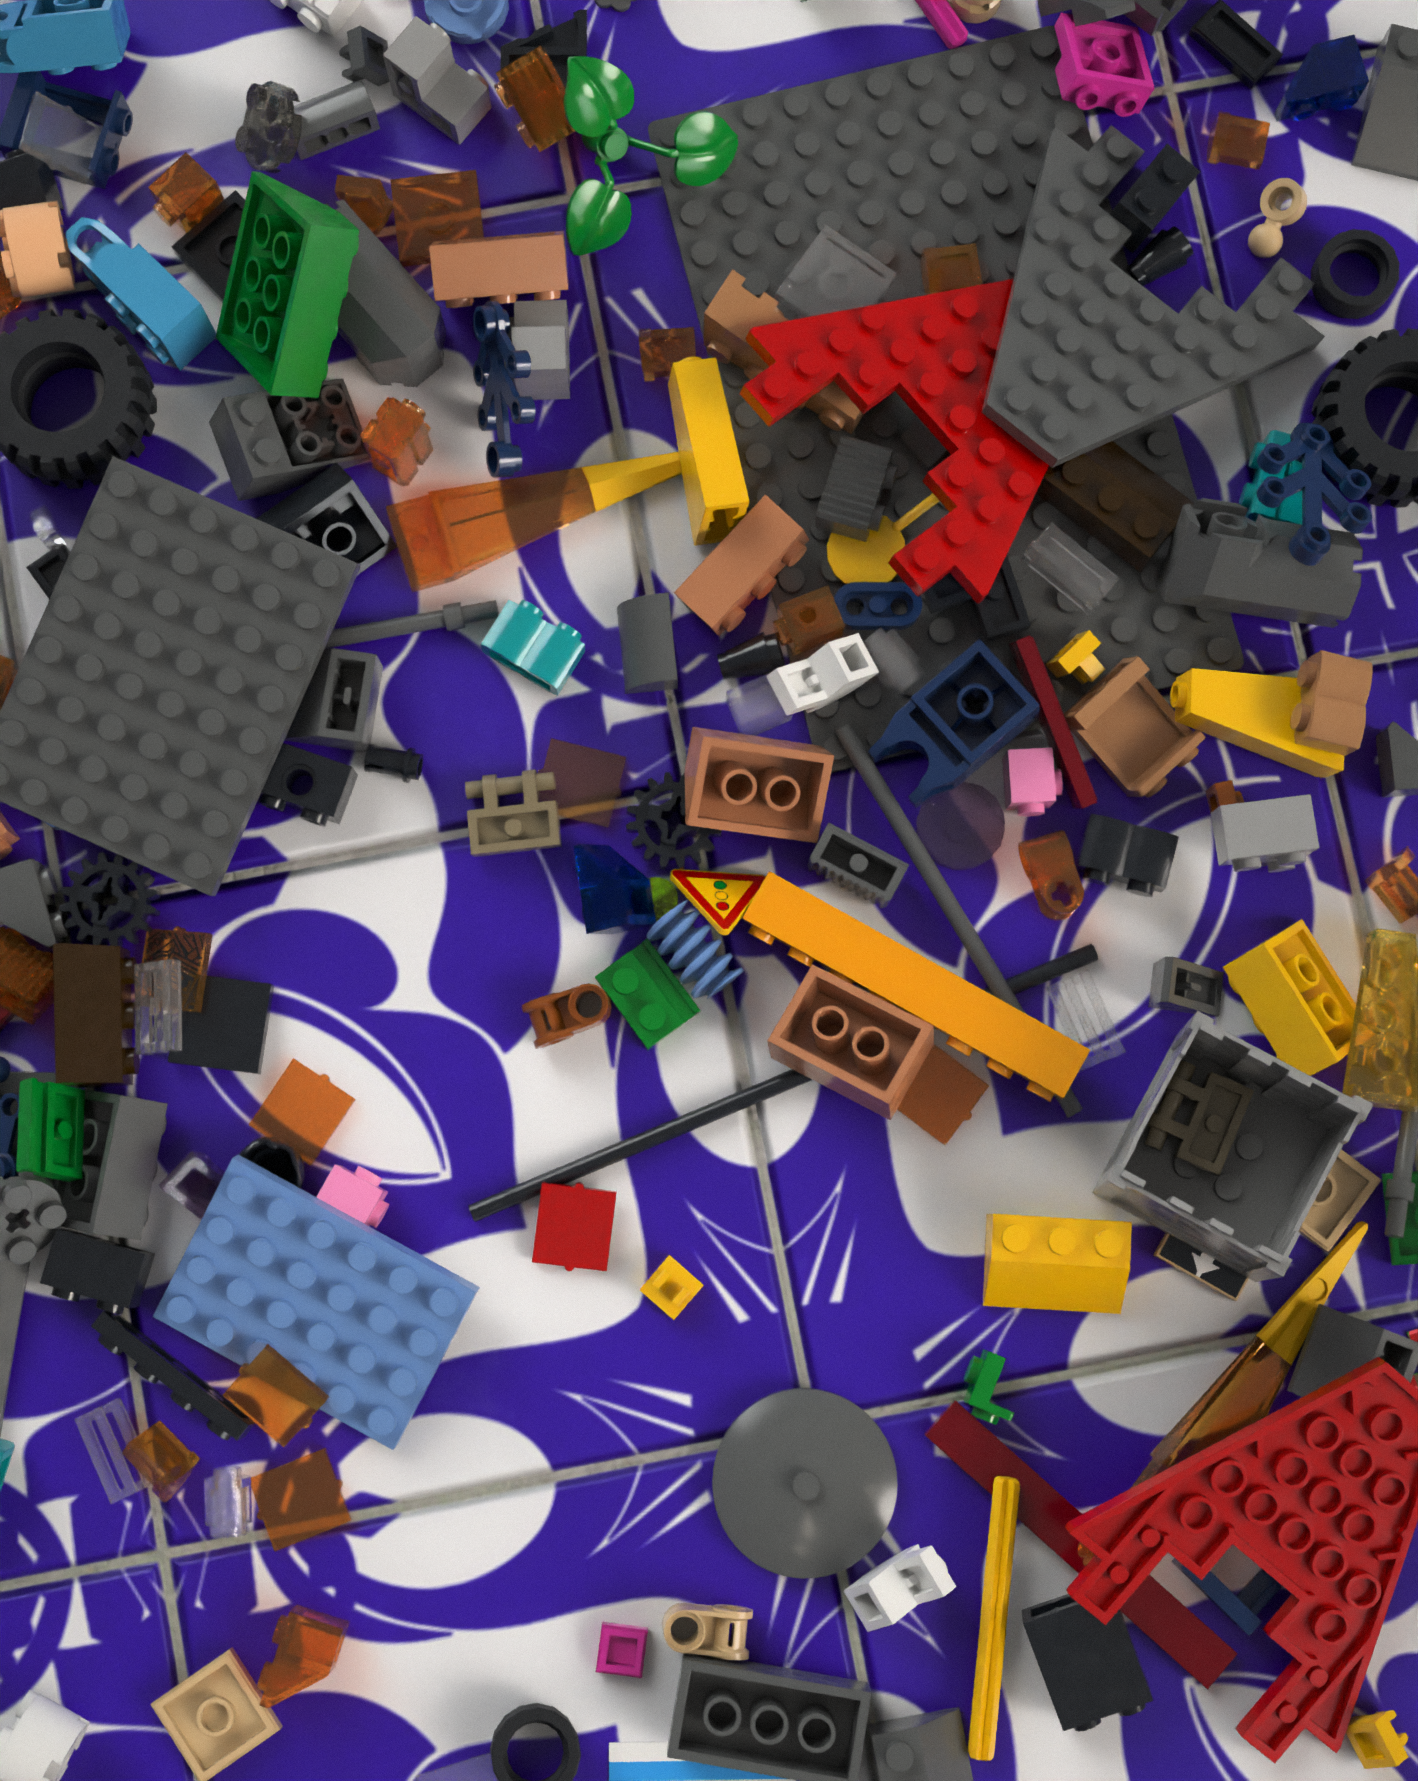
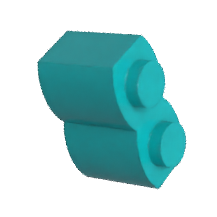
M508 600L481 643L482 652L503 666L521 674L544 690L558 696L585 653V644L580 641L582 635L565 623L559 622L555 626L542 619L544 613L528 601L521 600L517 604Z

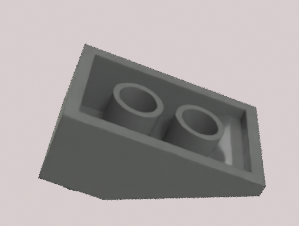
M1391 23L1376 51L1351 165L1418 181V30Z

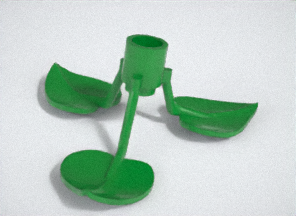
M588 56L568 57V76L564 95L565 116L571 128L577 133L582 134L584 146L597 155L594 163L600 167L605 179V184L593 178L584 180L577 186L568 204L566 215L567 241L571 252L574 255L581 256L612 246L624 236L629 227L632 215L629 198L619 190H612L614 179L607 165L608 162L622 158L626 154L628 146L665 157L676 158L674 175L677 180L689 186H703L715 181L730 166L737 151L738 135L723 118L708 111L694 112L680 122L674 134L676 149H668L626 135L621 128L617 127L616 119L626 116L634 104V89L629 77L618 67L598 58Z

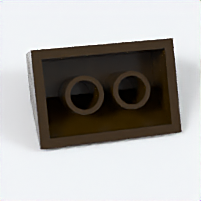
M1113 441L1058 466L1051 467L1044 475L1036 494L1139 572L1143 570L1176 528L1183 505L1190 503L1192 507L1195 504Z
M53 944L56 1083L76 1088L133 1085V1075L138 1074L140 1068L138 1048L132 1047V1029H137L139 1022L137 1003L131 1002V984H136L138 977L135 957H130V951L121 946Z

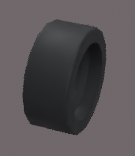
M1351 229L1335 235L1324 245L1311 269V281L1315 283L1312 287L1315 299L1327 312L1340 318L1359 319L1373 314L1387 301L1399 280L1400 263L1394 248L1382 236L1369 230ZM1357 253L1368 258L1376 267L1379 274V283L1370 295L1352 296L1342 291L1333 282L1330 266L1339 254Z
M540 1703L519 1706L504 1716L494 1730L490 1747L493 1772L498 1781H530L521 1778L513 1771L508 1762L507 1750L509 1741L514 1733L524 1725L531 1723L545 1724L554 1729L562 1740L563 1745L561 1764L555 1773L546 1779L538 1781L573 1780L577 1774L581 1752L577 1732L567 1716L553 1706Z

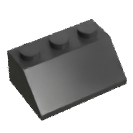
M85 1090L82 1179L73 1182L54 1179L53 1186L58 1192L67 1213L66 1220L61 1227L91 1234L141 1240L143 1227L148 1220V1201L151 1186L158 1169L157 1155L160 1140L167 1124L165 1116L167 1103Z
M959 1707L867 1724L878 1781H973Z

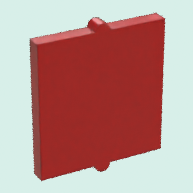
M542 1182L532 1262L565 1266L567 1271H572L574 1267L607 1271L617 1191L584 1187L582 1182L576 1183L575 1186Z

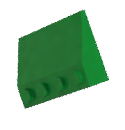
M252 171L215 338L270 395L318 398L322 382L327 377V361L332 341L338 333L337 320L342 300L348 292V275L352 259L358 251V235L360 230L339 211L261 172Z

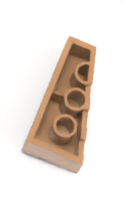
M732 269L704 312V346L707 347V352L713 358L716 357L718 361L725 364L731 361L744 369V374L751 380L769 366L745 340L749 330L756 326L789 320L776 307L779 303L765 292L762 293L760 298H757L741 286L746 278ZM834 381L797 407L800 409L804 408V406L819 414L820 421L827 427L835 431L844 429L850 434L853 433L864 416Z

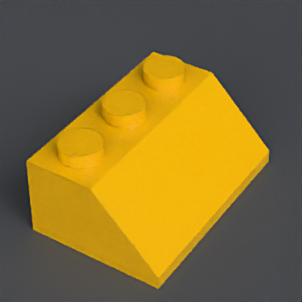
M1303 919L1223 966L1224 971L1228 975L1231 988L1241 996L1252 1014L1256 1028L1266 1036L1276 1053L1277 1059L1309 1076L1337 1063L1374 1035L1371 1027Z
M986 1214L983 1306L1121 1314L1130 1272L1132 1222Z

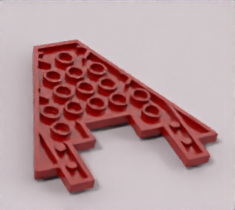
M1013 279L756 326L749 330L745 338L748 344L769 367L744 384L740 395L768 427L834 381L863 414L895 391L951 454L930 470L922 480L949 513L895 553L888 562L917 597L948 573H951L977 604L983 601L992 587L1049 467L1048 464L982 413Z
M1377 1357L1070 1520L1065 1525L1066 1530L1093 1552L1095 1556L1068 1586L1066 1591L1071 1598L1104 1625H1107L1167 1552L1200 1580H1203L1233 1544L1292 1593L1262 1629L1271 1639L1294 1657L1235 1729L1242 1738L1274 1764L1305 1728L1337 1753L1341 1748L1418 1522V1389L1386 1361Z

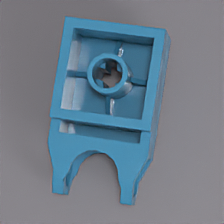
M25 0L0 5V73L48 70V73L51 75H62L73 71L74 67L91 66L93 70H107L115 67L117 63L122 62L131 34L124 0Z
M81 217L66 231L68 248L75 259L82 265L89 281L106 297L104 300L116 312L115 317L132 335L138 333L146 342V348L163 365L169 360L181 371L215 339L216 331L201 303L139 243L131 249L102 222ZM85 230H96L102 236V242L96 241L93 247L84 253L77 247L78 236Z

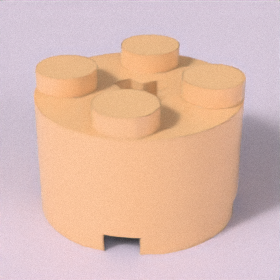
M58 201L7 207L0 210V238L2 237L5 250L1 251L6 277L10 281L13 297L21 296L25 298L76 289L70 251L63 227L61 228V225L64 224Z

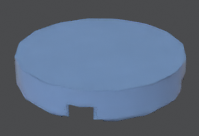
M424 0L425 12L430 24H437L448 34L452 42L462 45L480 43L494 36L504 25L509 11L508 0Z

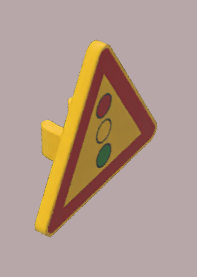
M673 869L670 872V880L721 935H728L746 913L766 877L758 874Z

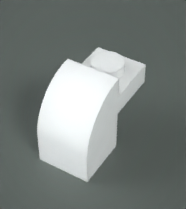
M859 633L830 641L809 658L776 668L766 677L788 716L803 710L810 713L825 707L851 693L879 673Z
M917 1544L897 1553L871 1569L846 1588L844 1593L867 1632L893 1625L918 1604L942 1598L956 1588V1585L948 1573L945 1562L937 1555L933 1546L920 1548Z

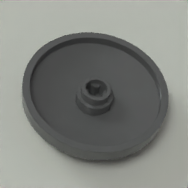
M792 1388L781 1390L751 1404L732 1422L718 1447L713 1465L712 1488L714 1504L719 1520L730 1540L737 1549L758 1566L778 1575L791 1578L806 1579L829 1576L845 1570L860 1561L874 1548L885 1533L893 1515L897 1498L898 1485L895 1460L881 1429L855 1403L838 1394L821 1389Z

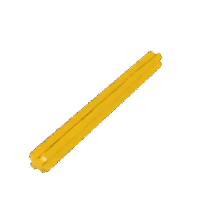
M997 1476L993 1483L968 1740L970 1758L982 1761L992 1760L995 1751L1020 1483L1018 1479L1009 1476Z

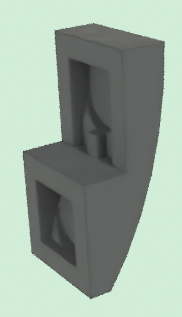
M1038 0L1041 17L1072 9L1075 27L1106 20L1136 10L1133 0Z

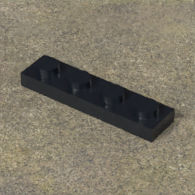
M103 1311L91 1327L101 1334L98 1341L106 1349L116 1355H121L124 1352L137 1362L134 1366L137 1373L151 1383L156 1384L160 1380L173 1390L170 1397L175 1403L189 1412L196 1408L209 1419L206 1423L207 1427L222 1439L228 1441L233 1437L238 1441L246 1437L257 1421L120 1314Z

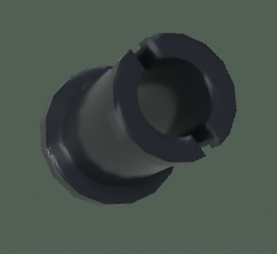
M369 744L365 754L364 770L365 772L402 777L403 782L409 783L411 779L419 780L421 776L423 754L416 753L415 748L402 751Z

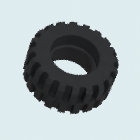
M52 309L40 311L38 313L39 319L31 322L26 316L15 322L18 329L10 335L6 331L0 334V451L23 474L31 479L38 477L44 485L56 488L60 485V481H62L68 489H81L84 486L83 481L89 479L94 486L99 485L113 456L123 461H126L131 455L139 458L146 448L141 442L143 435L146 437L152 436L155 423L150 414L157 412V399L152 392L154 384L151 375L124 334L115 326L108 327L101 317L89 314L84 319L80 311L74 309H64L62 316H57ZM73 368L93 370L103 377L105 385L102 401L94 415L85 423L74 429L62 432L44 431L34 426L31 420L32 402L36 392L48 378L58 372Z
M1408 328L1402 336H1399V331L1396 329L1382 331L1377 339L1369 336L1360 341L1353 350H1348L1319 389L1320 394L1314 400L1311 414L1316 417L1312 424L1321 425L1328 431L1334 443L1333 453L1349 470L1358 469L1369 476L1371 487L1365 495H1368L1367 503L1381 506L1386 500H1391L1393 508L1407 507L1413 500L1418 504V451H1404L1385 443L1372 430L1365 412V397L1373 389L1382 387L1400 388L1418 397V329ZM1326 472L1327 475H1328V476L1334 481V483H1335L1336 480H1335L1328 472Z

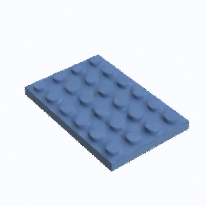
M236 1155L232 1158L153 1317L394 1450L401 1440L480 1287L248 1159Z

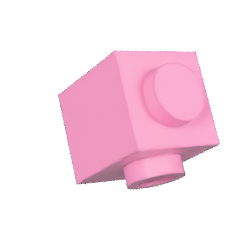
M1053 747L1007 750L1002 758L1006 810H1018V816L1023 817L1045 814V808H1050L1056 802V796L1062 795L1063 790L1061 769H1054Z
M335 1164L317 1195V1198L374 1228H377L389 1207V1203L384 1201L388 1191L379 1187L382 1178L361 1166H358L354 1173L341 1165Z

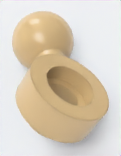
M1279 178L1269 183L1263 190L1260 198V208L1267 218L1264 223L1254 227L1248 237L1249 249L1255 256L1270 258L1276 255L1283 244L1281 227L1293 224L1304 214L1307 207V195L1296 181L1290 178ZM1287 199H1292L1291 206L1286 210H1281L1282 203Z

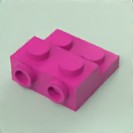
M1061 12L1054 27L1062 54L1055 67L1062 100L1075 103L1082 110H1090L1098 106L1114 110L1121 117H1128L1135 113L1139 114L1155 87L1138 27L1103 20L1075 27L1073 14Z

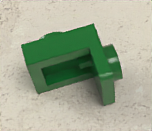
M983 1349L980 1357L973 1355L967 1367L964 1381L969 1383V1387L963 1401L974 1406L971 1415L994 1425L998 1424L1000 1417L1012 1421L1014 1412L989 1402L1006 1358Z

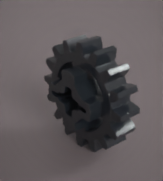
M666 772L664 784L658 785L652 778L648 779L650 791L647 794L640 790L634 792V797L640 803L639 806L627 807V814L636 818V821L626 824L627 832L638 833L639 835L631 842L633 849L645 846L644 861L648 863L657 856L660 858V869L663 870L666 869L670 860L676 861L679 870H684L685 859L691 858L696 865H699L701 863L699 851L703 849L706 852L712 853L715 850V846L709 840V837H721L722 830L678 824L676 831H673L672 837L669 839L668 824L663 818L670 819L673 812H676L678 804H680L681 821L685 823V773H683L679 782H673L670 772ZM672 793L671 799L660 806L652 804L657 798ZM644 824H648V827L656 828L661 836L660 846L650 839ZM699 837L692 845L676 850L678 843L686 838Z
M101 852L98 855V864L96 865L84 858L81 862L85 871L78 874L70 870L68 876L74 881L73 886L61 887L60 889L61 893L69 897V902L60 905L59 911L72 914V917L64 925L70 930L81 928L76 939L83 943H87L93 937V945H106L107 941H109L111 946L122 947L123 939L125 938L135 945L138 944L139 938L136 932L139 929L146 932L153 930L151 925L146 922L148 916L160 915V911L151 906V901L161 898V893L148 888L156 880L154 875L150 873L140 875L143 865L133 861L127 867V858L118 854L115 856L114 861L111 862L109 855ZM103 875L102 880L88 887L94 879ZM128 877L135 884L139 899L133 898L129 893ZM113 895L118 898L116 906L109 905L107 908L102 905L104 898H112ZM82 904L87 905L91 910L93 926L87 921L83 913ZM130 916H133V918L126 925H124L121 928H118V924L121 921L125 920Z

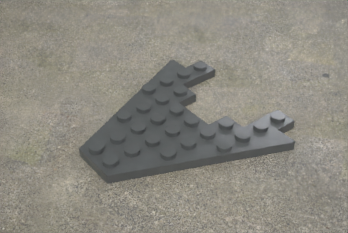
M1112 125L1089 151H1086L1057 127L1054 128L1047 140L982 408V413L1052 468L1312 351L1325 337L1293 312L1315 283L1282 257L1237 312L1233 311L1201 286L1179 314L1111 262V259L1127 242L1132 231L1100 206L1139 162L1145 152Z

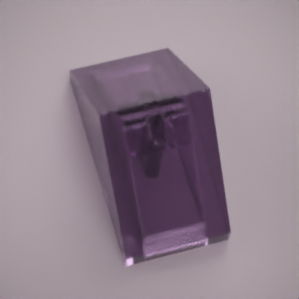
M191 1151L159 1184V1187L202 1220L225 1172L205 1153Z

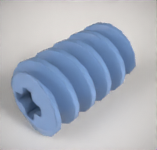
M686 900L655 922L646 936L649 941L664 938L657 950L661 956L675 953L668 964L670 969L676 970L686 967L679 978L680 982L687 984L696 981L697 983L690 993L691 996L695 999L707 995L708 999L735 980L744 970L742 967L730 971L726 969L733 957L732 954L728 953L718 957L715 955L722 941L716 939L705 942L704 938L711 927L708 924L698 928L693 926L700 913L698 910L684 914L682 910L688 902Z

